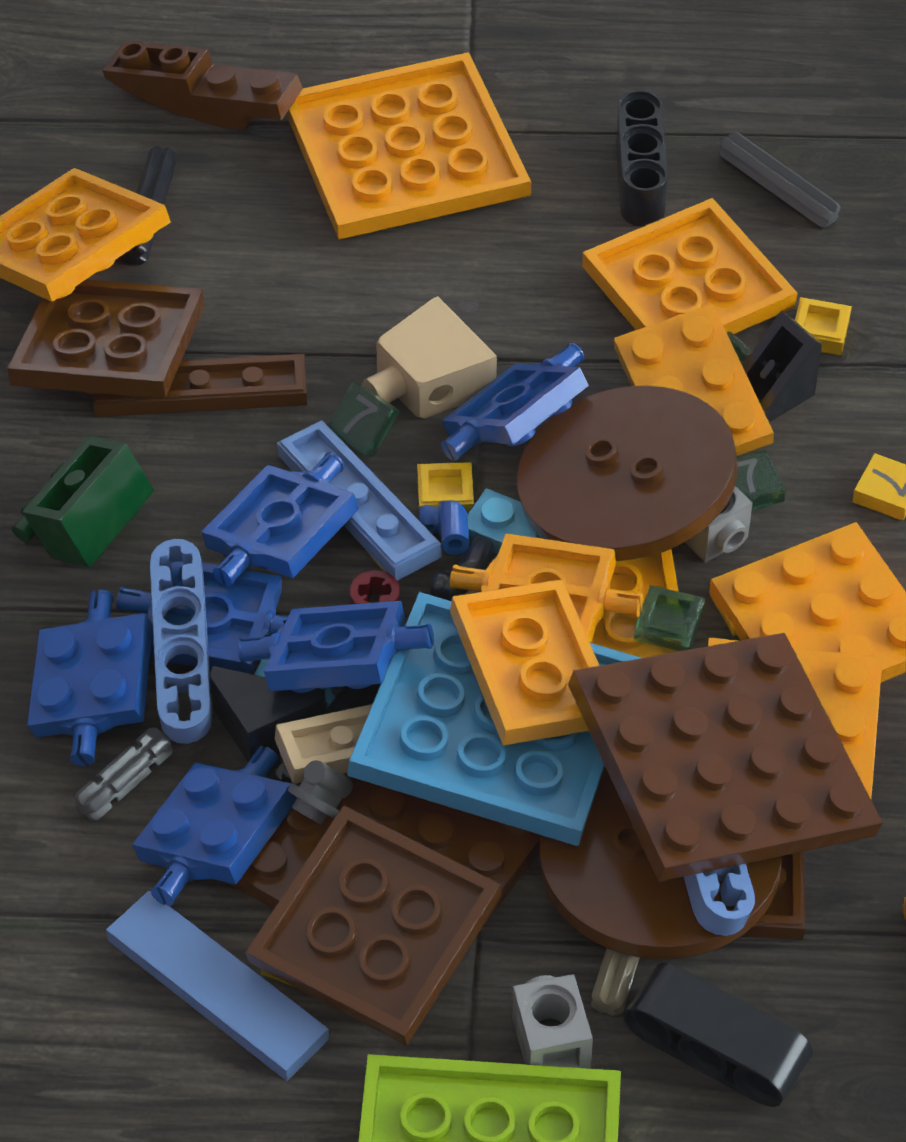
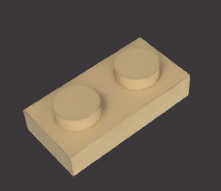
M373 704L277 724L275 741L292 783H302L305 767L314 760L321 761L342 774L348 773L349 760Z

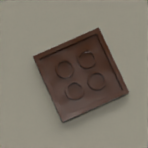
M84 280L75 286L74 291L66 297L56 299L53 302L42 298L7 368L10 385L32 387L38 390L57 389L80 391L87 394L103 393L135 396L141 399H165L204 309L203 289Z
M343 805L245 953L249 963L407 1046L502 897L501 884Z

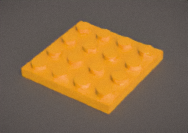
M469 52L303 88L286 113L338 240L531 196V180Z

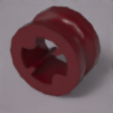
M372 570L361 573L352 581L349 588L350 605L371 603L368 601L371 599L372 594L382 595L379 598V602L400 601L399 583L394 576L384 571Z

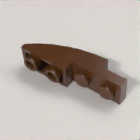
M124 40L102 70L107 80L152 105L207 124L243 131L253 117L282 120L303 89L298 73L232 67L230 65H213L208 49Z

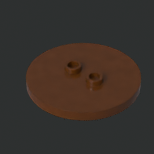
M659 386L620 387L578 400L571 404V407L566 411L554 415L545 422L534 434L523 451L517 470V489L524 514L531 527L541 538L614 549L616 561L632 560L652 556L674 548L688 541L712 523L724 509L733 493L738 475V458L729 426L724 418L708 403L691 394L672 388Z
M606 767L579 846L540 835L541 876L545 890L560 915L573 928L593 942L616 952L640 958H687L716 950L733 942L752 928L764 915L776 894L780 880L782 856L746 863L755 894V905L744 927L736 934L728 936L716 935L707 931L698 923L693 913L684 877L658 882ZM720 881V882H719V885H720V886H719V889H720V887H721L723 881ZM720 890L713 901L723 902ZM726 906V910L733 911L735 906Z

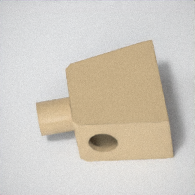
M437 296L379 338L376 343L377 373L363 380V389L368 400L378 408L399 398L416 417L425 419L461 406L496 379L497 355Z

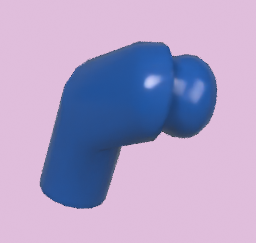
M448 500L439 501L438 506L423 505L419 509V521L431 534H438V537L441 538L442 549L445 552L457 555L464 553L469 548L468 517L463 505L459 502Z

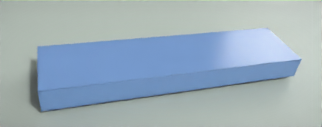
M322 420L277 442L278 456L293 472L311 471L328 452H331L332 455L336 454L341 458L344 463V469L336 475L330 484L353 492L358 506L357 512L343 526L383 569L394 576L397 581L442 557L441 543Z
M151 891L145 893L106 929L107 938L111 944L286 1081L329 1040V1029L173 908L167 906L166 903L163 905L152 896Z

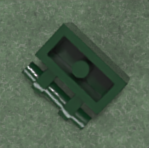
M88 436L67 461L62 462L51 474L50 480L36 496H32L22 507V517L12 527V532L23 542H29L36 534L52 559L90 568L95 560L104 554L107 546L123 527L137 515L140 507L152 495L154 489L127 443Z

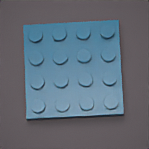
M419 592L405 626L431 624L434 633V644L432 649L398 650V653H395L392 657L349 760L347 776L579 846L605 769L604 762L590 732L586 731L503 746L450 614L452 601ZM590 643L599 666L640 659L637 656Z

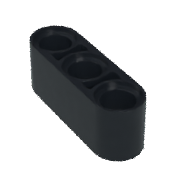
M634 90L624 94L618 103L616 149L619 200L622 217L632 225L644 227L663 219L665 214L668 180L667 155L661 99L650 91Z
M660 963L655 966L623 1014L628 1028L643 1041L764 1106L777 1107L781 1105L813 1055L812 1047L808 1040L791 1026L670 963Z

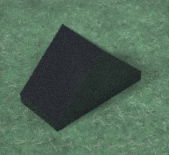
M783 311L779 313L742 364L769 422L815 395L822 343Z
M212 667L210 684L213 710L248 762L259 746H263L264 750L265 747H269L277 755L280 754L275 741L277 724L319 716L326 710L324 689L317 688L305 693H297L292 690L269 691L265 677Z

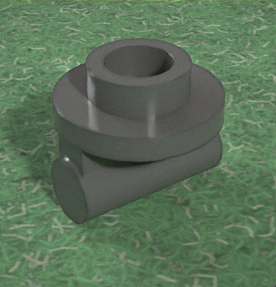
M314 760L305 767L304 780L301 785L298 786L291 783L287 791L297 797L292 808L323 825L328 816L335 819L340 811L337 809V806L341 799L346 798L351 793L353 783L348 776L321 761Z

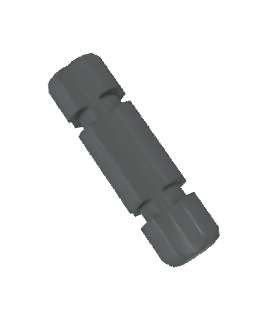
M155 727L147 729L135 740V743L138 745L136 748L131 745L128 746L96 775V778L99 780L98 782L89 781L75 793L74 799L77 809L91 821L99 820L113 807L110 803L112 800L119 802L152 772L149 766L158 767L172 754V742L167 735Z

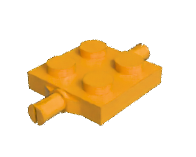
M505 533L497 557L489 564L486 570L454 565L450 575V587L452 589L458 588L477 592L563 580L590 643L592 642L597 623L607 611L639 617L643 604V594L641 592L635 593L610 589L609 584L616 565L614 549Z

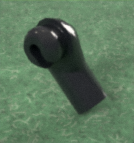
M483 536L471 538L469 540V548L463 553L458 565L486 570L494 554V545L488 538ZM438 571L433 577L430 594L452 601L453 596L465 595L468 590L452 589L450 587L451 574L445 571Z

